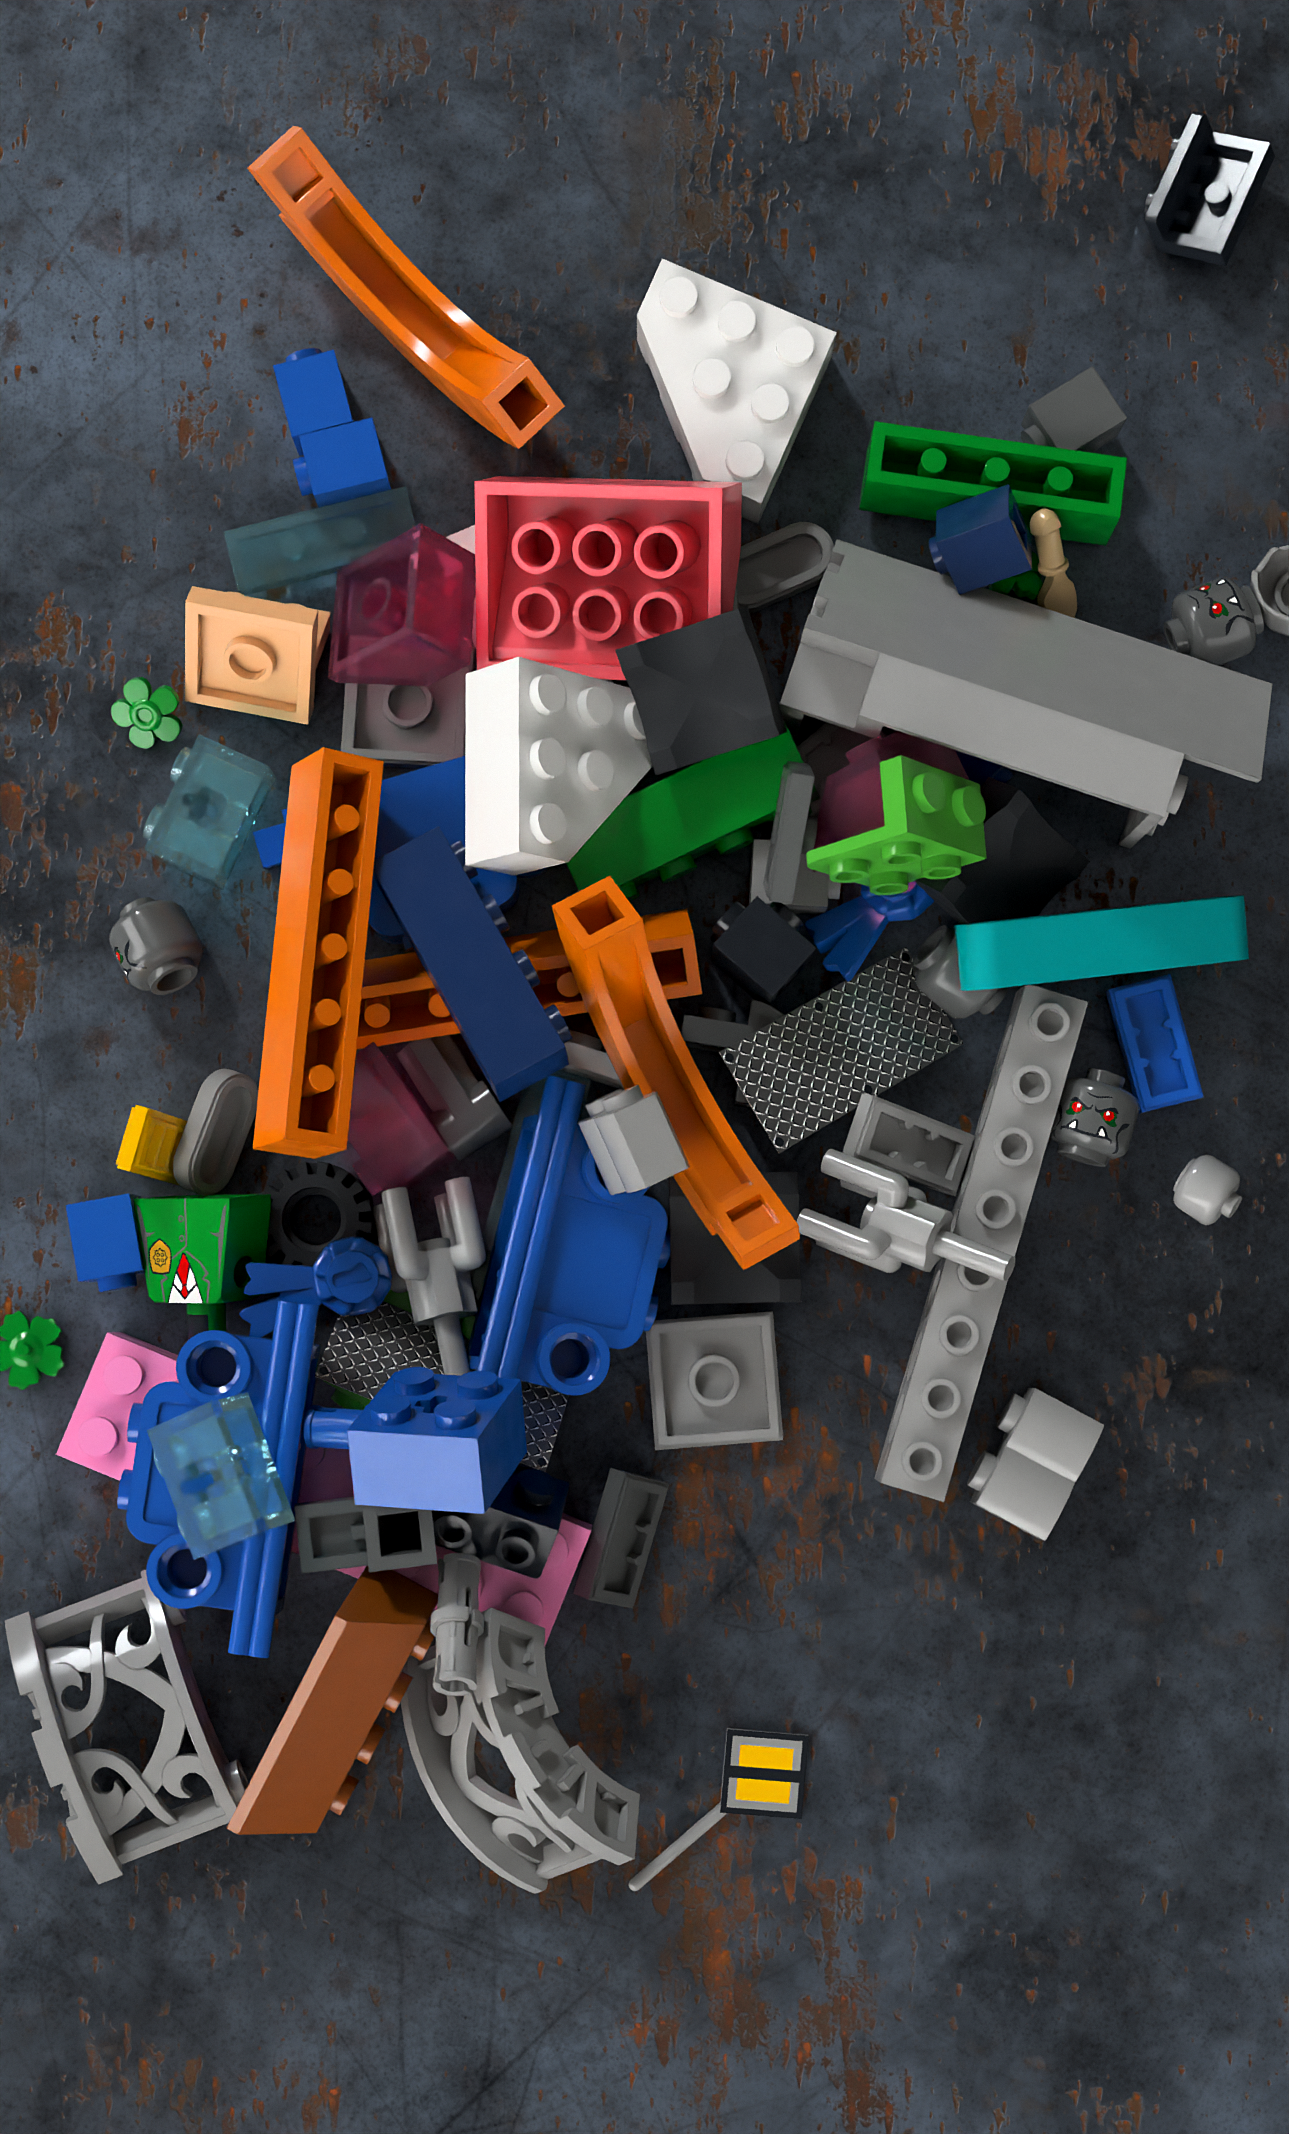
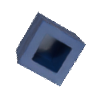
M317 348L303 349L287 356L286 362L273 365L289 429L299 456L303 455L299 435L354 422L334 350L322 352V350Z
M373 417L299 435L304 456L293 459L297 481L302 496L314 495L320 513L393 495Z
M128 1193L66 1205L78 1282L91 1283L97 1281L99 1292L138 1286L136 1274L145 1273L134 1212V1199L141 1198V1196Z

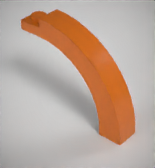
M293 125L247 168L281 211L278 216L340 290L418 371L479 424L503 441L520 449L565 407L529 357L512 350L487 333L456 307L419 271L367 213L302 128Z
M611 876L552 905L559 935L572 973L606 1053L625 1090L639 1085L643 1096L652 1092H658L690 1164L688 1169L673 1175V1177L712 1236L715 1234L719 1235L743 1271L799 1240V1225L736 1137L688 1050L660 984L648 946L643 919Z

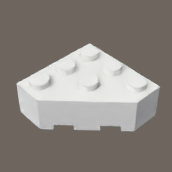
M662 259L637 313L638 345L658 387L661 402L676 439L681 444L692 472L693 481L742 482V517L758 524L831 360L837 332Z
M516 657L466 674V866L509 875H519L567 863L653 766L642 721L630 688L522 657Z

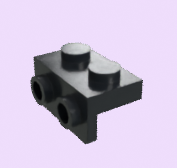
M1193 111L1184 131L1177 133L1171 143L1168 156L1169 164L1159 186L1151 189L1145 202L1144 221L1158 251L1226 266L1275 158L1271 144L1269 142L1213 132L1206 113Z
M517 1466L485 1514L432 1510L435 1545L457 1553L474 1555L481 1561L531 1578H539L560 1528L570 1483L551 1477L548 1473L538 1469H527Z

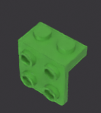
M902 755L879 762L885 826L810 850L806 853L808 868L829 874V879L833 882H855L868 886L870 892L875 895H894L905 892L909 889L908 883L920 878L946 879L955 877L962 872V866L987 859L983 823L986 816V806L981 795L980 784Z

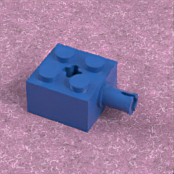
M425 1367L402 1369L393 1373L370 1403L365 1406L364 1410L327 1408L320 1405H312L311 1409H308L304 1420L305 1444L310 1449L333 1448L349 1450L355 1505L485 1514L527 1453L521 1379L497 1378V1375L490 1371H472L463 1375L434 1374L431 1369Z

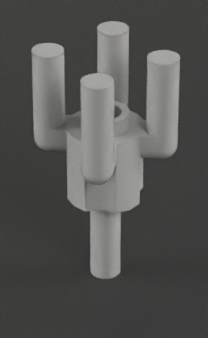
M829 1149L825 1153L821 1163L822 1173L840 1179L841 1187L872 1199L865 1207L860 1229L810 1209H803L796 1221L799 1225V1232L802 1235L815 1239L817 1246L886 1273L897 1271L902 1263L925 1272H931L939 1260L946 1258L1003 1281L1009 1279L1015 1266L1014 1256L951 1233L954 1217L952 1212L927 1203L924 1192L910 1186L904 1176L834 1149Z
M459 1177L445 1182L446 1193L434 1197L442 1238L430 1239L419 1243L416 1237L407 1188L398 1187L385 1190L381 1193L383 1204L372 1208L379 1246L389 1259L392 1273L391 1290L396 1293L408 1291L415 1326L427 1325L435 1327L444 1375H463L468 1373L470 1368L460 1319L478 1313L471 1278L475 1269L479 1268L486 1259L470 1177Z

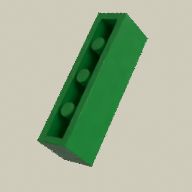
M874 421L866 453L859 510L936 521V511L938 509L1009 484L1030 535H1032L1030 521L1033 514L1040 509L1046 508L1055 512L1062 526L1059 528L1062 540L1106 546L1121 515L1127 458Z
M785 724L786 733L704 759L625 797L571 860L566 863L578 890L581 891L611 876L630 902L640 895L637 886L660 876L662 883L674 881L694 871L697 868L694 859L716 848L720 856H724L752 843L755 839L752 831L774 821L783 765L787 764V761L804 763L787 725ZM814 783L810 803L821 798ZM809 806L808 815H810L811 813H813V811H812V809H811L810 806Z

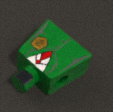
M271 1194L169 1195L134 1199V1212L148 1295L154 1302L186 1303L188 1340L204 1331L222 1330L227 1332L226 1303L256 1299L260 1296V1294H244V1287L251 1279L246 1271V1264L249 1262L265 1263Z

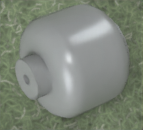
M1203 1155L1197 1159L1193 1158L1183 1169L1173 1187L1175 1192L1173 1201L1179 1209L1204 1225L1215 1223L1221 1214L1230 1218L1242 1200V1196L1236 1193L1240 1186V1176L1235 1169L1211 1155Z

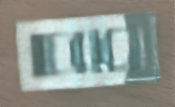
M199 734L193 748L185 746L176 758L170 775V780L175 785L165 806L158 803L146 821L143 838L147 839L148 842L144 850L155 860L223 890L275 782L276 776L268 765ZM211 800L217 807L218 813L214 818L204 815L199 822L198 817L192 812L193 807L196 803L207 805Z
M248 1393L208 1402L147 1430L154 1449L155 1465L165 1479L177 1512V1523L180 1533L188 1542L194 1560L234 1547L295 1521Z

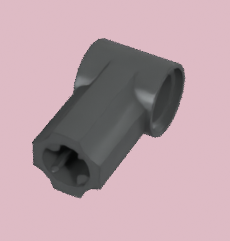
M450 1035L413 1040L396 1054L432 1110L429 1113L431 1120L459 1162L513 1128L484 1081H477L466 1064V1059Z

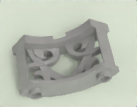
M146 1570L141 1571L142 1578L41 1617L34 1619L28 1611L5 1620L7 1640L19 1693L21 1696L27 1695L36 1708L32 1710L34 1719L40 1720L42 1729L31 1733L50 1787L63 1784L61 1794L64 1801L68 1800L70 1814L65 1823L98 1885L122 1876V1864L229 1823L249 1785L239 1760L228 1761L202 1700L179 1624L187 1622L186 1610L173 1608L161 1602L149 1587ZM146 1608L151 1623L149 1641L143 1645L134 1643L130 1637L131 1623L117 1637L116 1653L107 1651L105 1648V1623ZM91 1629L90 1647L50 1646L53 1643ZM160 1654H162L170 1681L147 1667ZM83 1672L91 1673V1692L88 1704L83 1709L71 1708L65 1701L64 1694L66 1688L74 1685L82 1691L86 1686ZM107 1677L136 1689L165 1710L157 1745L143 1773L130 1760L119 1753L95 1748L80 1750L76 1735L84 1731L95 1720L102 1709L107 1692ZM186 1727L197 1753L178 1754ZM102 1767L111 1768L118 1772L132 1788L126 1794L125 1787L117 1779L114 1781L113 1790L101 1791L95 1785L94 1776L96 1771ZM188 1773H197L208 1782L213 1794L172 1810L157 1793L163 1785L170 1794L176 1797L190 1798L193 1793L187 1790L183 1784V1778ZM145 1806L155 1815L121 1829Z
M494 1608L481 1612L484 1615V1633L477 1639V1689H471V1693L467 1695H445L433 1688L436 1645L428 1649L422 1661L410 1655L402 1672L412 1676L413 1679L401 1700V1709L413 1760L432 1802L446 1824L482 1863L516 1886L536 1894L547 1889L548 1879L600 1859H605L616 1865H621L635 1859L640 1794L622 1786L601 1771L587 1757L579 1745L569 1748L552 1718V1715L559 1713L548 1679L544 1646L545 1628ZM477 1729L491 1745L500 1749L510 1771L516 1778L515 1791L518 1800L500 1792L483 1768L474 1750Z

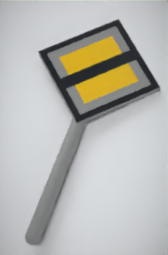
M727 1728L720 1803L629 1881V1888L632 1891L641 1889L727 1813L802 1819L809 1735Z

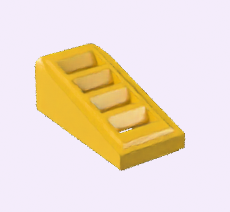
M135 1105V1108L132 1107L116 1160L117 1168L179 1185L173 1173V1160L187 1121L139 1105Z

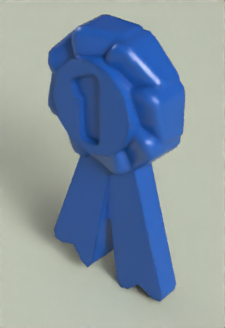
M915 881L908 883L909 889L907 891L894 895H875L870 892L868 886L861 885V896L807 920L804 926L808 934L814 938L813 940L820 954L826 953L834 947L824 958L823 965L825 969L830 972L840 971L844 980L849 982L855 976L889 921L912 920L921 915L934 900Z
M351 1236L329 1242L323 1248L313 1266L249 1262L246 1264V1271L251 1279L244 1287V1294L257 1295L275 1292L279 1294L276 1297L247 1307L239 1314L242 1319L251 1324L249 1336L261 1338L274 1330L278 1301L315 1306L322 1303L341 1316H357L370 1313L381 1305L392 1286V1273L388 1256L379 1246L366 1238Z

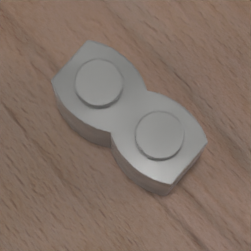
M639 1085L623 1091L622 1089L617 1090L585 1105L590 1116L579 1121L578 1124L610 1195L625 1191L626 1193H632L645 1189L690 1167L658 1092H652L643 1096Z
M1028 1388L1023 1398L1014 1393L1006 1404L997 1423V1428L1005 1432L1000 1445L994 1455L984 1451L969 1476L967 1485L975 1489L970 1502L1032 1536L1046 1541L1071 1494L1076 1480L1097 1444L1104 1424L1036 1388Z

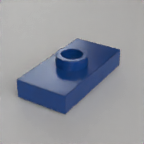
M1171 974L1107 990L1105 993L1132 1094L1140 1104L1139 1114L1202 1098L1203 1093Z

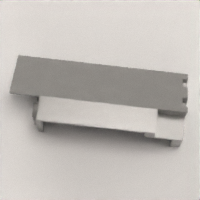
M837 539L827 569L818 588L811 613L808 615L801 642L779 708L791 735L796 738L805 715L878 739L883 726L1128 807L1130 811L1118 845L1131 849L1144 835L1152 836L1157 824L1163 826L1169 813L1176 814L1188 783V776L1179 774L1183 759L1255 783L1262 779L1272 683L983 587L959 595L950 576L941 575L938 572Z

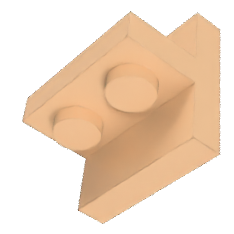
M192 586L185 603V701L308 725L314 710L315 672L330 632L331 612L307 608L295 603L285 604L249 597L238 592H223Z

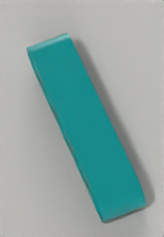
M1244 895L955 925L960 990L962 991L1005 988L1249 959Z

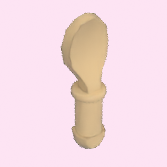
M1046 508L1040 509L1033 514L1030 521V531L1035 537L1039 557L1038 572L1046 576L1037 595L1038 606L1075 618L1077 594L1074 583L1068 579L1065 573L1069 567V561L1063 552L1059 528L1062 526L1055 512Z

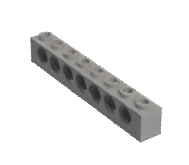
M1024 985L1016 992L974 1134L975 1139L953 1206L952 1214L954 1217L951 1233L1015 1257L1088 1005L1087 1001L1034 985ZM942 1258L937 1262L874 1479L880 1483L944 1502L1008 1280L997 1279L946 1258Z

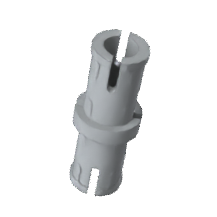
M451 1553L444 1555V1559L440 1558L438 1560L437 1610L431 1614L430 1631L436 1637V1664L433 1688L445 1695L461 1696L470 1694L471 1689H477L476 1647L478 1637L484 1633V1615L478 1610V1585L481 1561L478 1557L471 1554Z

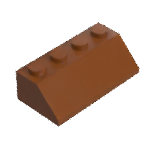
M366 1566L334 1616L227 1826L228 1830L238 1835L316 1833L329 1810L341 1816L359 1782V1779L348 1773L356 1759L366 1765L369 1763L386 1731L385 1728L375 1723L380 1712L385 1708L395 1713L413 1679L412 1676L402 1672L410 1655L422 1661L435 1638L430 1631V1617L438 1603L437 1593L394 1570L369 1572V1567Z

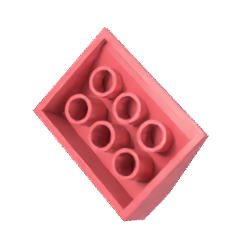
M497 476L475 481L477 670L516 657H522L596 679L626 680L615 650L732 611L741 552L742 482Z

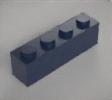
M438 826L374 860L373 875L377 886L499 1102L569 1065L564 1043L573 1039L571 1032L554 1004L545 1009L542 1007L532 989L541 984L524 950L521 949L513 954L511 953L501 933L509 930V926L493 896L490 894L480 899L470 879L478 875L476 867L465 865V847L459 840L449 845Z

